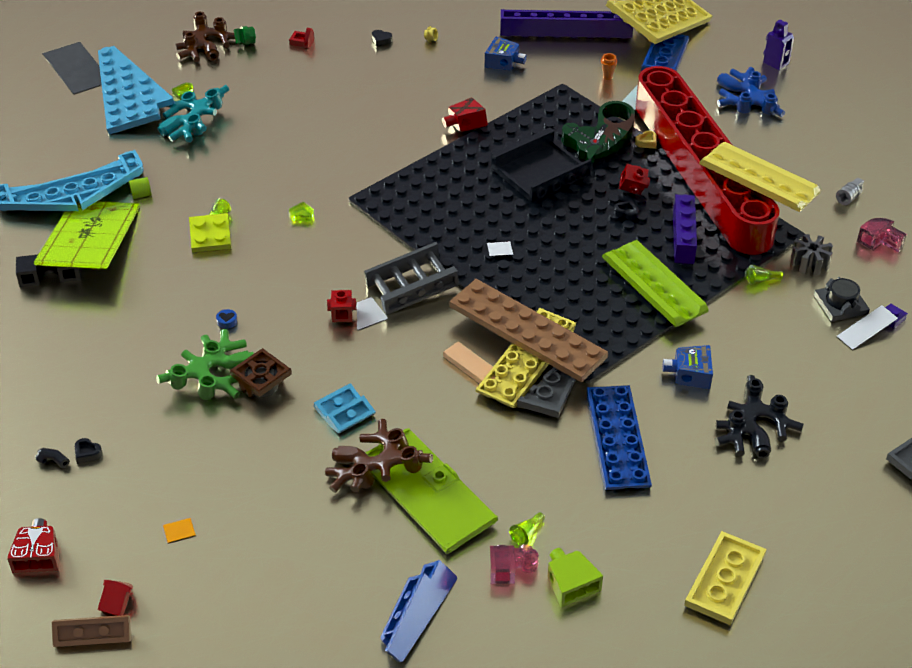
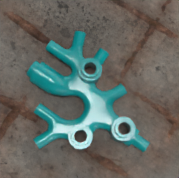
M224 85L220 89H209L205 93L206 97L198 100L193 91L183 93L181 100L174 101L175 104L167 106L170 109L163 113L166 120L157 127L159 133L163 137L165 135L168 136L171 142L181 136L185 137L186 142H192L191 133L199 136L207 129L200 116H215L217 110L222 107L224 94L230 91L229 87ZM182 109L189 111L188 114L171 117Z

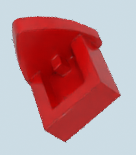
M306 28V32L294 31L289 39V45L309 49L315 40L313 29Z
M104 580V589L97 610L117 616L124 615L133 585L121 581Z

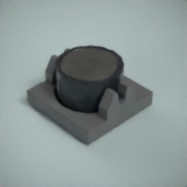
M838 277L833 280L831 278L826 283L825 288L814 291V297L831 322L868 315L870 308L860 295L861 289L859 285L850 279Z

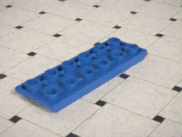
M630 385L587 387V399L605 490L652 487Z

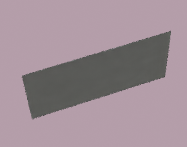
M81 42L42 53L73 94L102 85L100 66Z

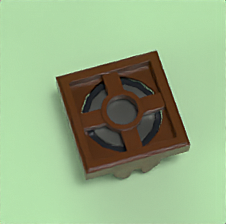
M262 348L231 369L230 375L239 382L242 392H247L248 397L263 398L274 394L278 390L279 383L292 375V370Z

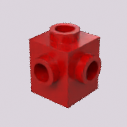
M627 164L621 173L619 189L641 195L650 183V178L648 177L649 169Z
M331 290V299H327V311H331L332 322H353V311L357 310L356 298H352V290Z

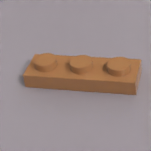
M130 615L53 620V647L130 642Z

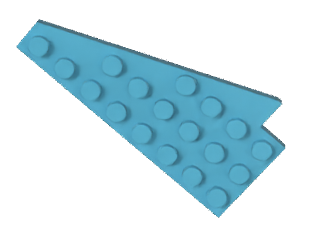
M115 46L104 47L98 50L106 128L109 135L161 119L159 109L175 104L173 97Z

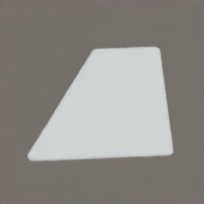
M372 297L357 302L358 330L388 319Z

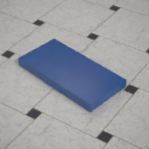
M678 34L657 44L651 43L641 71L652 66H663L677 71L688 44L689 36Z

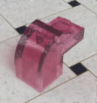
M874 218L868 220L860 227L857 242L871 250L884 244L896 252H900L903 249L907 234L893 227L894 221L890 219Z

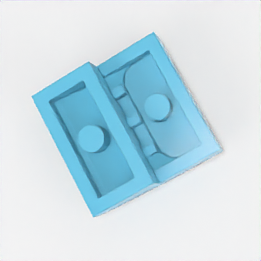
M351 383L317 400L313 406L337 433L345 431L376 413L365 396L360 397Z

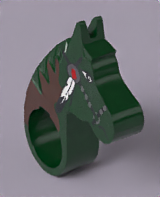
M622 101L606 102L599 108L598 124L596 127H580L575 123H566L562 127V144L575 150L579 156L578 159L584 161L591 159L593 164L596 159L607 157L628 143L633 134L635 111L631 105ZM620 117L625 119L626 121H623L621 123H612L606 118Z

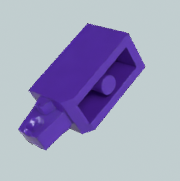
M778 20L773 31L767 34L766 48L763 52V63L779 71L790 63L794 42L793 34L788 32V23L783 20Z

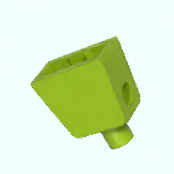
M556 548L551 551L549 556L552 561L548 563V579L560 607H564L602 590L603 575L580 551H574L567 555L562 548Z

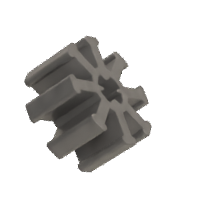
M810 234L803 235L802 241L796 238L791 253V265H800L799 272L804 274L808 267L812 268L813 275H819L821 268L827 271L833 254L832 243L823 244L824 237L819 235L815 242H812Z

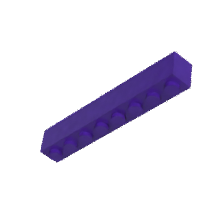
M501 9L500 36L603 37L622 39L633 37V27L611 11Z

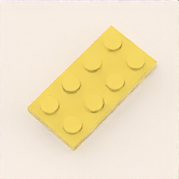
M721 531L685 599L684 606L731 626L765 557L767 549Z

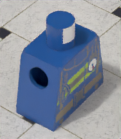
M496 36L485 52L484 67L510 71L516 63L525 64L527 55L519 53L520 45L518 43Z
M710 345L677 348L675 359H663V372H675V382L678 385L711 389L713 368Z

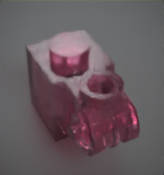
M528 544L521 545L519 548H514V545L490 546L491 584H515V571L519 567L525 573L535 572L538 569V552Z

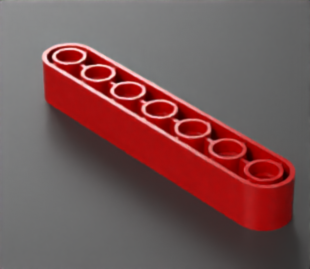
M652 66L642 70L638 78L636 111L647 127L656 133L657 141L728 244L736 251L750 255L762 254L770 250L774 243L780 213L776 202L755 190L700 165L699 162L723 142L731 144V142L677 71L663 66Z

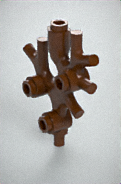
M196 12L193 16L195 31H183L184 42L176 43L175 45L176 50H185L177 53L176 56L179 60L192 56L194 62H199L200 57L197 50L203 49L207 59L215 61L219 57L218 49L213 42L205 39L208 37H218L221 39L223 47L228 48L230 46L228 40L235 39L234 33L227 32V24L224 18H215L213 28L208 27L207 16L204 12Z
M380 419L378 420V431L374 434H360L359 440L361 443H380L384 446L383 451L379 455L370 457L357 447L338 446V448H334L332 451L333 461H336L338 464L354 465L350 468L327 467L325 475L337 477L329 486L332 492L336 493L349 480H354L350 489L353 492H359L360 488L368 489L373 485L374 476L371 471L380 470L382 481L387 482L391 479V467L403 464L408 472L417 473L421 470L423 463L433 462V454L423 453L422 450L409 446L402 429L394 428L388 432L387 421Z

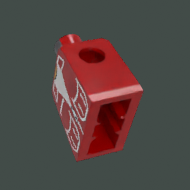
M34 519L32 527H21L18 529L7 557L12 573L59 571L56 534L52 526H47L45 519Z

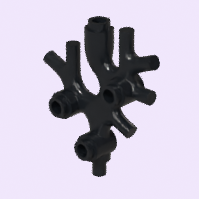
M754 375L747 376L744 393L746 403L740 404L729 401L727 409L733 410V412L729 414L728 420H716V429H726L728 434L716 437L715 444L721 446L732 443L735 446L736 455L743 456L745 451L742 436L749 435L752 439L753 453L758 458H767L771 452L770 439L767 432L756 423L757 418L765 417L773 420L776 425L778 440L781 442L787 440L786 429L790 428L802 432L804 423L794 421L786 416L788 401L783 395H775L771 399L770 405L764 404L761 401L764 388L761 380L755 378Z

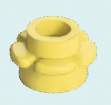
M431 26L424 31V38L429 43L438 39L437 29L431 28Z

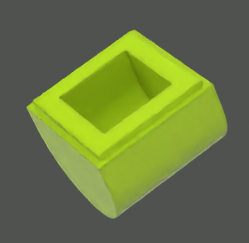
M148 177L129 180L133 199L152 195Z

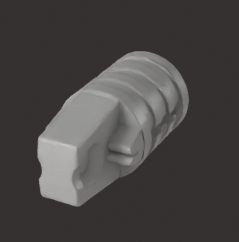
M857 178L852 182H848L837 191V201L842 205L850 204L862 193L864 180Z

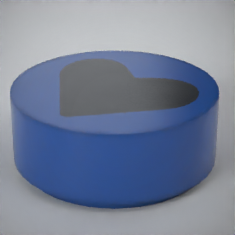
M230 309L218 312L216 315L217 325L224 329L234 327L237 324L236 312Z

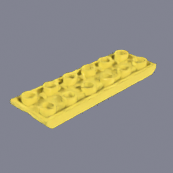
M727 142L718 145L699 162L700 165L798 212L804 209L821 192L817 184Z
M538 309L537 313L574 332L576 322L544 309ZM512 343L478 385L476 392L516 408L517 400L527 394L549 364Z

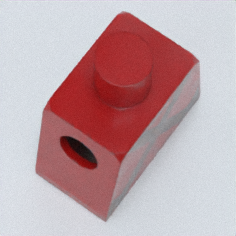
M472 97L449 106V116L442 118L445 128L454 126L459 132L488 125L486 109Z

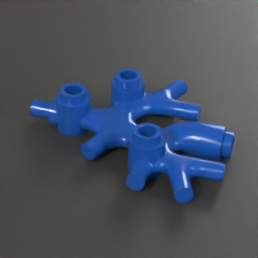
M749 67L746 73H741L733 68L730 70V75L721 73L718 76L717 82L723 87L719 91V95L725 98L717 100L718 107L735 105L738 112L746 114L751 111L752 105H758L762 107V112L765 114H777L780 117L785 115V111L777 104L778 98L775 95L774 89L760 90L761 84L767 81V77L765 75L761 76V73L755 71L753 67ZM725 89H727V90H729V91H732V92H742V93H741V95H739V97H738V96H735V95H733L732 93L726 91Z

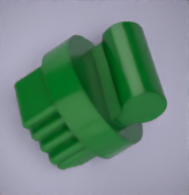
M242 26L241 29L233 30L237 45H250L256 42V33L253 27Z

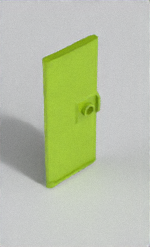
M409 428L404 429L403 432L409 446H414L417 450H422L423 453L433 454V462L423 463L421 470L417 473L408 472L403 464L395 465L390 469L391 479L387 482L382 481L380 470L371 472L374 478L446 554H449L498 521V516L460 480L457 473L447 463L444 464ZM379 444L365 453L370 457L379 455L383 451L384 446Z

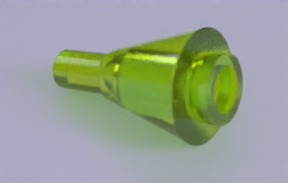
M216 199L209 215L230 213L229 202L225 199Z
M751 264L746 269L745 278L749 284H755L770 279H782L783 272L771 271Z
M538 512L531 519L512 525L509 529L512 541L521 546L527 545L537 526L545 519L544 514Z

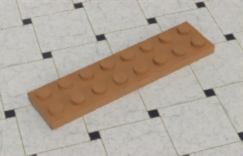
M478 279L472 281L449 301L450 308L581 383L608 358V351Z

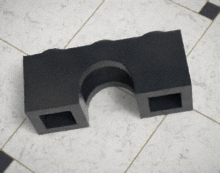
M41 254L16 257V276L20 288L40 285V279L50 273L58 274L60 283L81 280V267L35 265Z

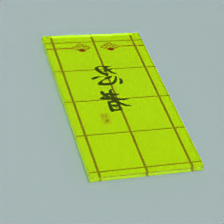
M79 201L76 202L79 211L64 212L35 259L34 265L107 269L139 210L140 203L97 201L82 210Z

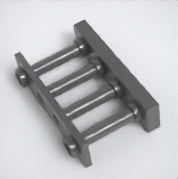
M434 242L364 271L366 286L370 287L376 284L383 294L381 296L382 308L384 313L388 315L458 286V271L454 266L445 270L438 260V244ZM430 262L438 273L427 277L420 266ZM413 270L419 281L408 284L402 273ZM395 277L401 288L390 292L384 281Z

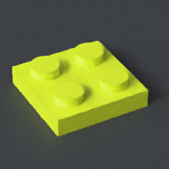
M228 213L189 217L192 253L231 249Z

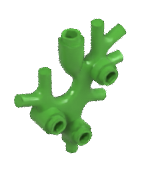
M222 329L220 331L219 343L210 340L208 335L201 336L200 339L203 343L202 357L195 356L188 350H184L181 356L189 362V365L175 364L170 370H166V373L156 376L158 384L168 382L176 390L185 387L188 378L197 379L199 381L197 393L203 400H210L215 395V389L223 390L236 399L240 392L232 384L238 383V381L231 375L225 377L214 376L209 372V369L213 366H221L231 370L254 353L247 350L226 355L225 352L247 347L245 339L230 341L229 331Z

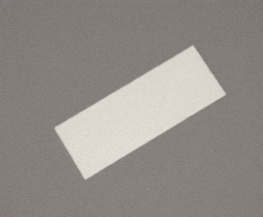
M881 305L837 335V337L853 350L898 318Z

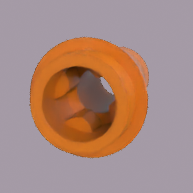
M606 53L601 58L603 79L605 80L613 78L618 62L616 55L612 53Z

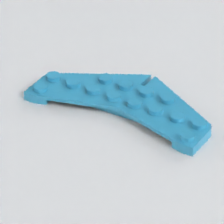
M136 150L118 155L119 160L93 171L36 185L9 187L8 184H0V210L79 211L76 203L78 201L82 210L126 184L129 180L139 177L144 172L143 163Z

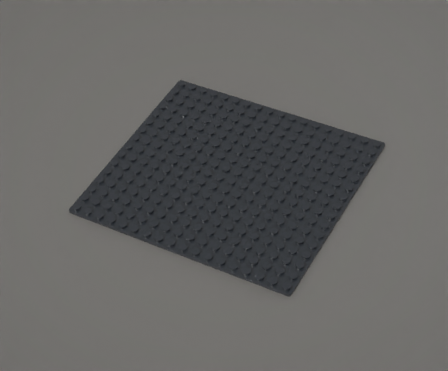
M560 84L490 121L487 126L475 129L349 197V203L412 251L437 242L439 249L438 260L445 270L453 266L458 271V286L464 289L472 281L478 279L536 312L541 308L576 322L575 334L608 351V358L583 381L585 383L593 382L674 327L667 318L602 258V254L638 240L708 304L791 248L796 238L803 240V235H805L804 232L779 217L774 243L770 250L757 255L738 252L728 244L695 196L697 234L694 264L674 263L673 208L675 194L694 195V193L659 142H657L656 149L640 148L635 145L636 136L643 134V132L634 127L631 139L623 148L607 157L595 160L591 166L590 176L534 202H530L491 168V153L547 128H551L555 131L554 141L578 159L579 156L575 150L562 144V127L566 123H575L580 127H596L600 106L565 84ZM618 117L606 118L612 123L623 122V120H621ZM627 164L649 169L648 177L650 178V183L641 195L619 189L621 173ZM632 200L639 210L638 218L635 220H628L614 215V206L617 203ZM511 242L513 255L489 256L487 243Z

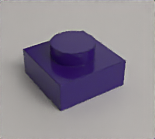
M891 303L885 307L898 318L888 326L895 329L906 320L908 313Z

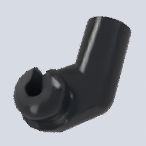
M41 448L35 455V460L42 464L46 463L47 459H51L61 468H66L70 463V460L56 449Z

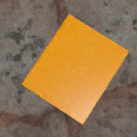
M191 518L163 525L168 543L196 535Z

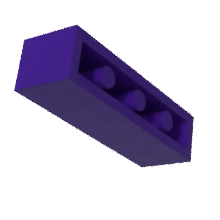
M675 194L673 208L674 263L694 264L697 249L695 195Z

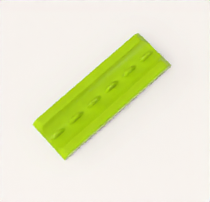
M638 240L602 254V258L675 327L708 313L707 304Z

